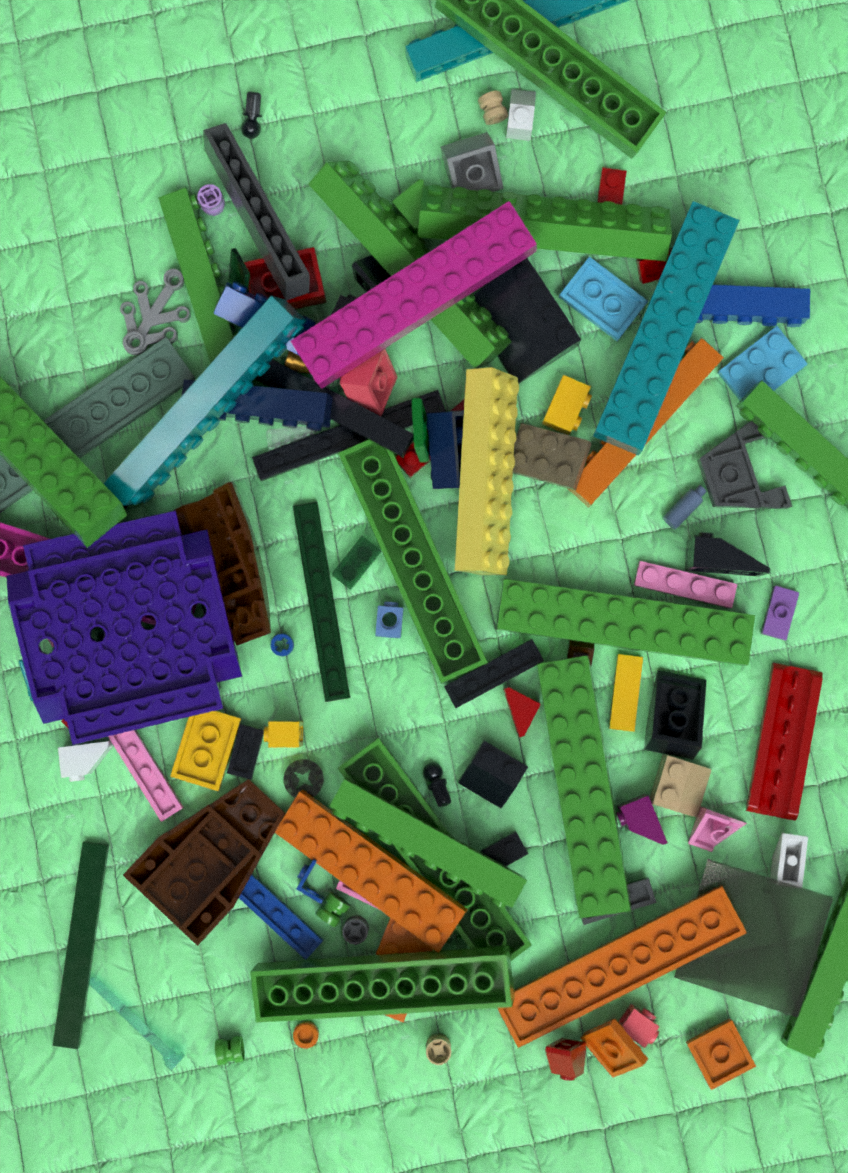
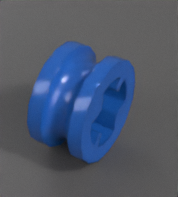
M278 634L271 640V650L276 655L287 656L293 651L294 642L288 635ZM287 639L288 642L286 644H289V648L279 652L277 650L279 647L276 646L277 640Z

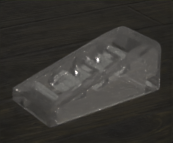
M306 426L268 429L266 431L268 450L273 451L276 448L312 436L317 431L306 429Z

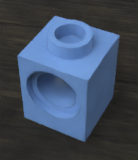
M384 602L383 606H378L376 637L401 639L403 608L398 607L399 603ZM387 613H393L397 617V622L392 627H387L383 624V617Z

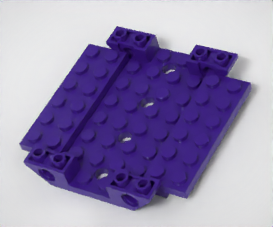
M176 511L116 524L88 548L75 534L23 545L29 571L6 576L8 604L32 700L43 724L63 719L67 721L72 745L223 709L217 682L242 677V672L221 593L208 530L182 535ZM196 603L203 604L206 607L205 616L201 618L195 617L192 614V606ZM145 615H151L155 618L156 625L153 629H145L142 626L141 620ZM94 627H101L105 631V638L102 641H95L91 637V631ZM43 639H50L54 643V650L51 653H44L41 650L40 643Z

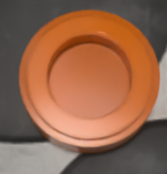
M310 1021L300 1022L293 1032L294 1042L297 1046L304 1049L313 1047L319 1037L318 1027Z

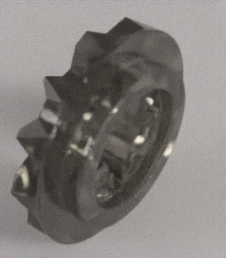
M300 759L287 767L283 781L287 792L291 796L296 798L298 793L304 790L314 797L323 786L324 776L317 763L308 759ZM310 770L308 779L313 786L305 783L297 788L300 779L295 772L304 775Z

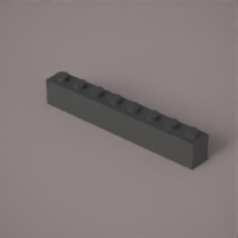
M227 123L203 130L204 150L283 297L287 301L309 293L310 274Z

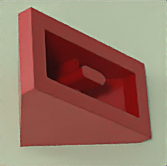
M509 687L504 688L503 690L518 737H523L541 704Z

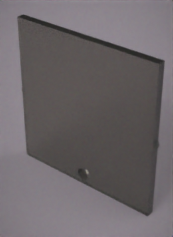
M707 859L697 897L722 885L747 933L677 968L674 978L798 1017L814 961L818 959L817 951L833 897Z

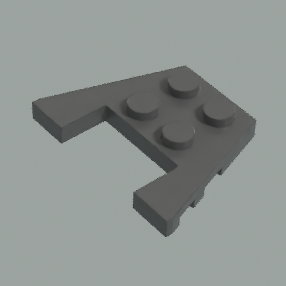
M750 421L697 460L713 507L788 509L792 507L786 486L765 492L760 491L745 444L766 437L760 434L757 430L758 426L753 421Z

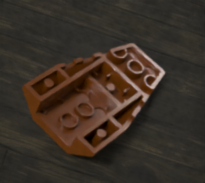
M228 482L214 489L213 494L199 501L185 504L173 511L177 513L182 535L208 530L229 626L232 630L233 639L238 646L270 634L271 624L266 579L254 532L236 485L233 482Z
M248 779L190 818L179 823L173 829L159 836L123 876L198 946L236 904L283 819L285 812Z

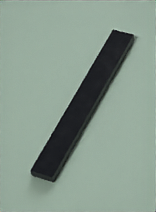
M273 359L268 363L270 368L262 376L258 375L255 378L271 388L328 393L333 397L330 413L331 420L402 458L414 440L413 433L326 387L321 389L315 381Z
M438 390L416 397L422 399L426 413L446 411ZM412 399L384 409L381 417L404 429L413 427ZM339 425L252 457L260 481H264L336 455L368 439Z

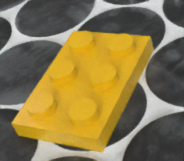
M216 710L189 717L170 777L220 791L242 718Z

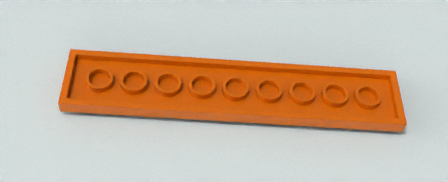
M722 885L515 989L512 1007L497 1009L519 1048L747 932Z

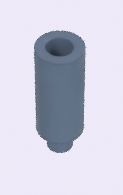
M701 485L695 490L689 489L662 517L663 520L672 529L676 530L703 502L701 497L707 491Z

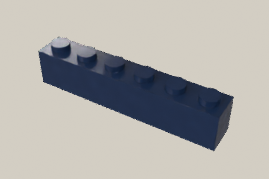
M184 379L182 395L196 380ZM253 386L246 394H240L235 400L237 404L230 412H224L219 418L220 421H226V417L235 418V421L240 423H250V420H259V424L273 426L274 422L282 423V426L288 428H297V425H307L306 429L321 431L322 427L330 428L333 397L328 393Z

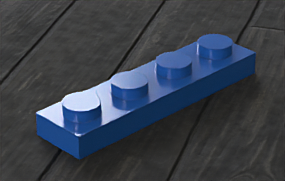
M251 875L239 899L306 960L324 939L256 876Z

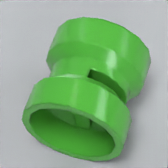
M330 891L326 896L325 904L319 906L315 913L324 922L336 927L340 922V916L348 911L350 904L339 895Z
M235 1036L227 1041L224 1038L215 1040V1055L218 1066L227 1065L230 1061L236 1063L245 1061L242 1036Z

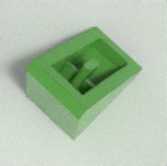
M420 179L392 201V209L397 215L403 217L408 222V228L414 234H418L424 180Z

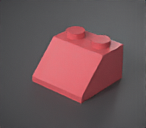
M383 349L341 376L340 385L347 399L382 416L398 377L386 349Z

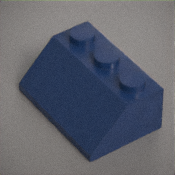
M464 410L427 413L433 489L460 487Z

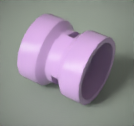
M207 184L200 188L197 198L204 213L209 216H216L223 212L225 201L221 190L212 184Z

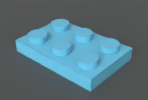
M588 257L559 295L561 300L615 341L621 338L648 302V300L591 257Z
M776 326L717 373L736 397L741 400L760 381L765 382L773 391L776 390L808 363L778 326Z

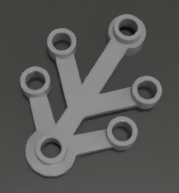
M170 269L164 274L165 287L151 308L148 299V285L143 281H138L134 284L133 291L138 297L143 319L138 329L134 319L136 314L135 306L131 302H124L120 306V312L125 318L128 331L123 338V347L129 354H142L148 345L158 343L166 337V333L169 331L174 332V336L168 339L170 343H174L177 340L178 334L174 328L166 327L162 332L148 334L152 326L173 321L185 323L190 320L191 313L184 306H180L174 311L161 313L174 291L180 290L184 286L185 281L179 270ZM179 278V283L172 285L171 280ZM139 286H145L143 293L137 292ZM127 306L132 307V311L129 314L124 313V309ZM181 311L187 312L185 318H179ZM134 340H140L139 346H132Z

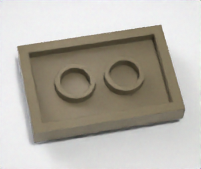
M521 423L516 442L514 443L515 466L513 474L576 491L592 443L581 438Z

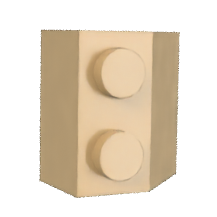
M663 754L650 795L651 803L679 813L698 817L712 769Z

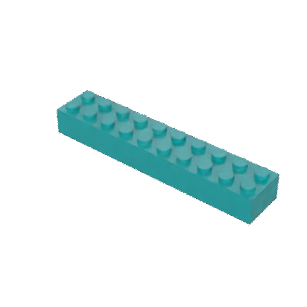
M692 202L593 437L638 456L641 454L740 220L697 202Z
M271 296L104 482V485L124 506L147 503L155 495L153 492L158 485L162 486L171 477L169 473L174 467H180L187 459L186 454L191 449H196L203 442L202 436L207 431L210 432L218 426L221 415L224 412H230L237 404L235 400L240 394H246L253 387L252 381L258 375L262 376L270 368L268 363L274 357L277 358L287 349V342L302 333L304 330L303 325L307 320L285 299Z

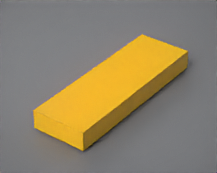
M617 654L609 729L635 732L643 657Z

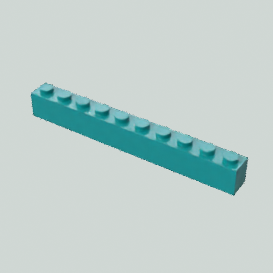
M630 0L522 1L557 28H560ZM457 24L454 28L446 31L438 30L428 38L414 39L405 46L406 58L416 82L493 53Z

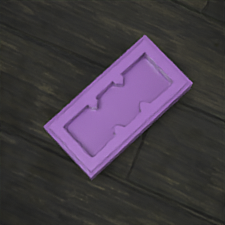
M773 586L761 634L784 641L787 640L800 592Z

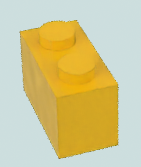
M563 375L542 425L565 435H570L572 430L577 431L582 417L578 416L582 407L587 409L592 395L588 394L591 386Z
M269 721L268 726L264 727V742H268V748H299L303 746V721Z

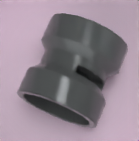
M354 915L349 917L343 926L342 933L344 939L354 945L362 943L368 934V922L362 916Z

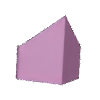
M700 807L688 844L712 852L716 845L747 823Z

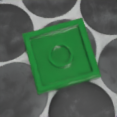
M412 398L414 448L420 463L429 462L427 413L422 399Z

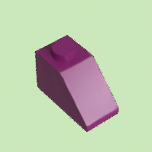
M643 794L617 805L619 812H616V816L621 827L626 826L629 831L659 844L665 845L668 843L648 795Z

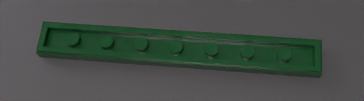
M318 502L294 505L293 511L325 702L351 698Z
M85 841L82 843L53 1046L72 1049L80 1048L109 845Z

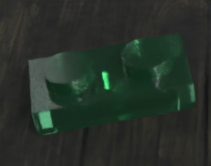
M361 536L331 575L349 590H352L382 551L365 537Z

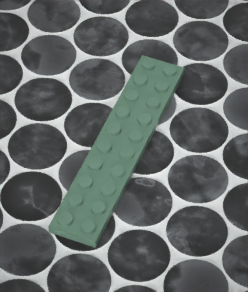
M165 337L45 419L44 422L80 459L183 388L184 379L195 380L196 378L168 338ZM0 456L1 513L33 490Z

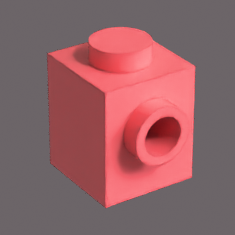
M630 1004L618 1021L624 1027L627 1034L644 1048L648 1043L652 1044L659 1034V1025L655 1021L656 1016L646 1008H643L641 1011Z

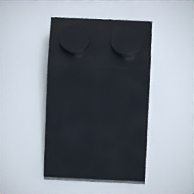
M698 533V535H694L692 539L687 541L685 571L755 577L770 573V567L723 539L714 538L713 533Z
M660 670L657 671L646 725L644 750L692 760L702 748L707 680Z

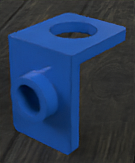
M313 859L310 866L305 864L299 873L298 878L301 881L296 889L322 904L325 897L303 885L317 862L316 859Z

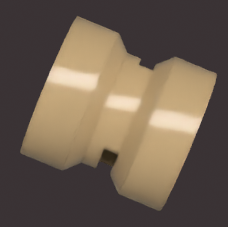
M500 91L488 92L478 99L480 108L484 110L483 118L487 125L500 123L508 117L506 107L501 104L503 97Z
M436 1033L428 1038L426 1056L431 1063L442 1065L450 1059L451 1043L446 1035Z

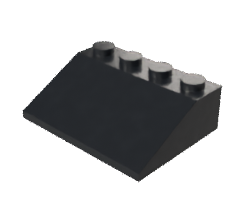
M528 258L502 273L474 294L475 302L490 312L491 319L496 325L502 326L507 331L508 338L512 341L497 357L510 375L518 377V384L569 353L580 344L581 338Z

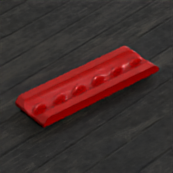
M772 663L745 811L797 820L823 672Z

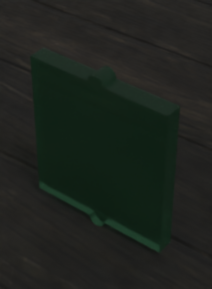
M231 248L229 283L238 282L247 287L246 291L249 292L250 272L237 249Z

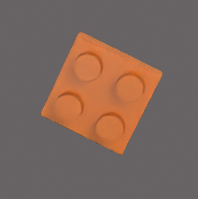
M731 1018L686 1041L711 1090L756 1067Z
M616 1019L584 1032L580 1037L583 1042H587L586 1046L612 1078L644 1066L648 1060L641 1048L632 1040L624 1027Z

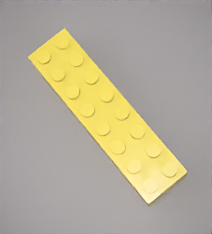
M493 367L466 369L455 570L478 575H507V568L509 567L508 548L511 540L509 530L510 518L512 516L511 494L514 489L512 476L515 466V422L518 415L516 404L519 384L518 377Z

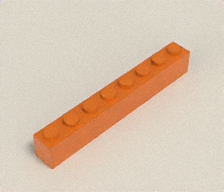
M701 338L697 343L692 341L684 351L686 356L679 363L646 444L724 358L704 339ZM601 441L603 448L598 453L593 450L587 457L585 462L587 465L582 471L576 491L568 490L589 508L636 454Z

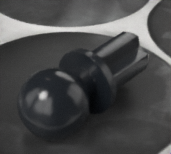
M251 91L247 93L246 108L242 114L247 116V120L242 123L241 131L246 138L254 139L259 136L261 131L257 117L262 118V115H260L262 95L261 93Z
M431 762L424 767L423 776L427 781L431 782L428 785V789L432 790L437 806L445 807L451 803L446 787L447 780L441 779L443 775L442 767L438 763Z

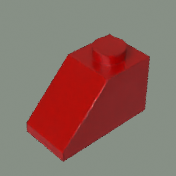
M561 1038L546 1046L545 1052L551 1073L558 1074L560 1079L569 1081L575 1080V1078L584 1074L587 1042Z

